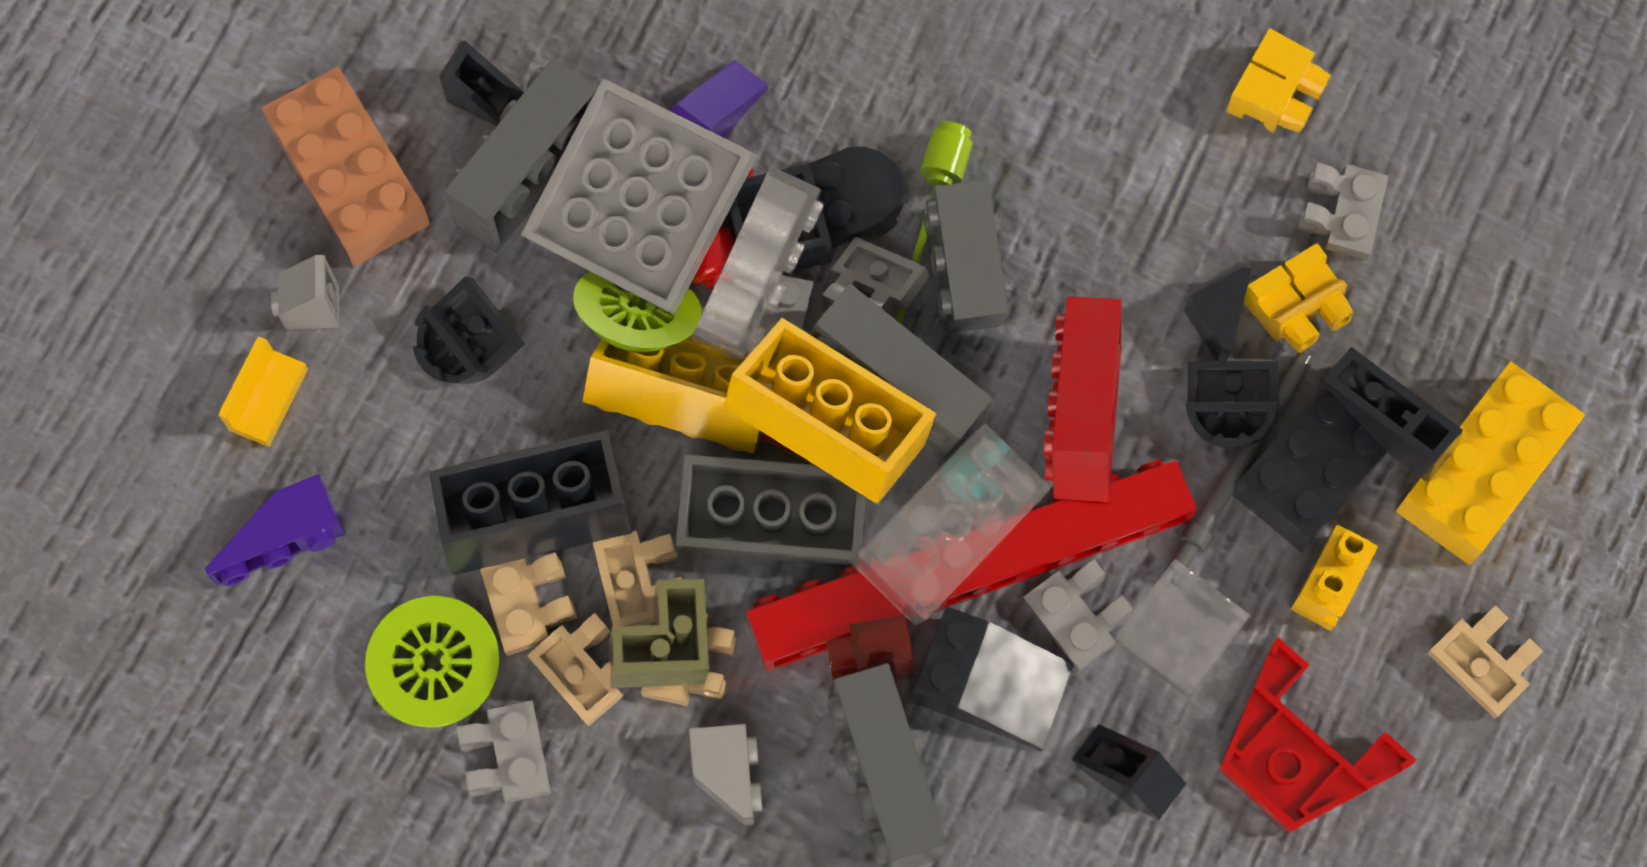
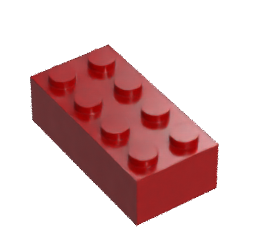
M1067 296L1065 314H1057L1055 341H1057V352L1053 351L1051 375L1054 381L1053 390H1049L1048 417H1050L1049 429H1045L1044 456L1046 457L1045 481H1053L1054 499L1109 502L1122 353V299Z

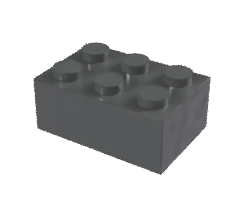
M989 179L935 186L931 200L926 201V209H923V221L926 236L934 235L935 244L932 245V252L929 253L932 279L940 278L941 283L939 296L935 297L939 323L946 322L948 333L1000 327L1009 312Z

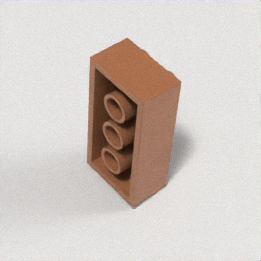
M339 66L261 108L272 132L353 267L431 225L423 203Z

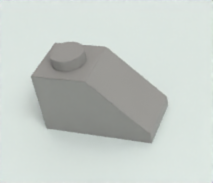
M314 255L278 273V289L271 291V307L273 315L279 316L286 331L340 327L339 285L325 255Z

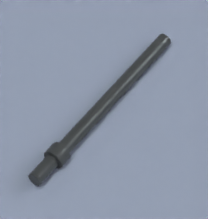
M1305 352L1296 354L1279 382L1278 419L1314 361ZM1268 435L1256 444L1239 448L1195 522H1189L1179 539L1182 543L1165 570L1171 577L1181 580L1197 552L1202 553L1212 538L1211 529Z

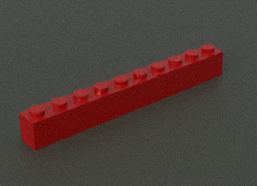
M1162 460L1148 462L1136 470L1137 474L1121 479L1119 474L1111 475L1109 502L1053 498L1052 504L1038 509L1035 504L1026 505L1011 512V518L995 524L992 519L983 520L970 526L967 529V534L951 539L950 534L941 535L925 543L926 548L909 554L907 549L898 550L883 557L882 564L867 569L863 564L852 566L840 572L839 579L825 584L822 583V580H813L797 587V593L782 599H779L778 595H771L754 602V609L746 611L747 622L765 672L943 610L946 606L951 607L1191 522L1197 508L1177 460L1163 464Z

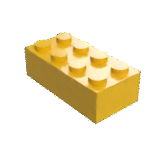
M784 318L780 319L731 375L724 404L725 409L876 504L882 500L925 446L936 416L934 411Z
M1510 361L1460 426L1463 429V433L1456 450L1428 482L1420 478L1396 512L1470 566L1496 535L1586 414Z

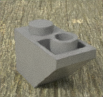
M745 724L689 729L692 771L695 784L744 825H754L753 812L762 811L760 783H751L749 765H758L756 737H747Z

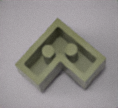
M704 579L657 580L653 597L655 625L612 626L609 640L611 688L705 685L709 671Z

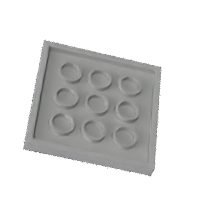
M602 78L528 219L521 236L675 315L751 170L757 155Z

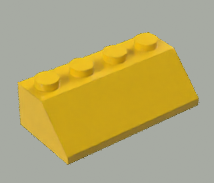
M688 337L679 343L651 352H635L620 349L601 339L590 357L582 402L597 406L602 411L617 412L637 418L648 425H660L682 432L691 438L706 439L725 445L734 451H745L752 454L755 453L764 433L724 408L731 375L749 354Z

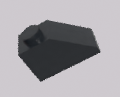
M1100 724L1097 725L1071 759L1076 766L1127 805L1157 820L1161 819L1187 784L1159 751Z

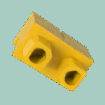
M1269 28L1251 63H1249L1232 93L1226 112L1241 119L1245 114L1259 120L1272 133H1274L1278 125L1301 133L1313 108L1294 99L1295 93L1299 90L1318 100L1331 74L1311 63L1315 54L1313 51Z
M1318 243L1285 262L1284 267L1280 265L1250 283L1244 299L1245 306L1273 340L1277 343L1284 338L1298 353H1301L1318 341L1320 334L1311 321L1321 316L1332 331H1337L1351 321L1354 313L1344 297L1347 284L1344 280L1337 279L1326 264L1327 256Z
M1337 524L1328 536L1290 610L1332 631L1338 619L1345 612L1378 546Z

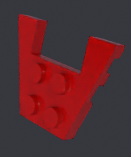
M1278 637L1270 647L1218 770L1290 834L1405 771L1417 759L1384 731L1354 765L1346 761L1280 702L1279 699L1310 665Z

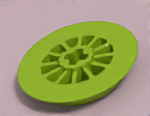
M592 272L586 273L577 282L573 292V304L581 320L605 342L628 351L651 352L679 343L696 331L702 317L699 300L690 288H688L675 315Z
M445 596L420 597L407 601L393 609L375 628L369 640L365 656L366 679L376 701L394 718L419 727L449 725L473 713L490 694L499 670L498 643L489 623L470 605ZM431 626V641L425 643L419 630ZM439 627L450 628L442 642L438 643ZM411 634H415L420 643V648H414L404 641ZM457 634H461L465 638L463 642L448 649ZM402 648L414 657L396 658L398 650ZM467 649L472 651V658L452 659ZM429 653L434 657L442 653L443 656L440 662L443 668L438 672L432 668L424 672L422 670L425 669L426 663L423 658ZM395 668H413L396 678ZM452 668H471V672L468 678H464L453 671ZM419 677L409 693H406L401 688L404 684ZM451 677L463 684V686L453 693L446 682V678ZM429 682L428 699L421 700L416 698L425 684ZM438 682L442 683L448 694L446 698L436 700V684Z

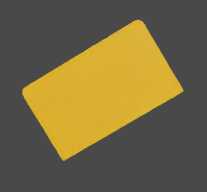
M258 336L219 411V417L228 430L270 447L308 371L306 363L274 351L267 339Z

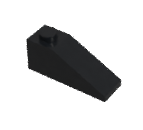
M1351 347L1323 378L1322 384L1392 457L1425 482H1428L1456 450L1463 429Z

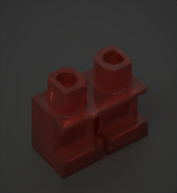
M905 614L849 624L851 636L826 640L833 680L887 663L890 668L894 669L896 681L914 678L913 656Z

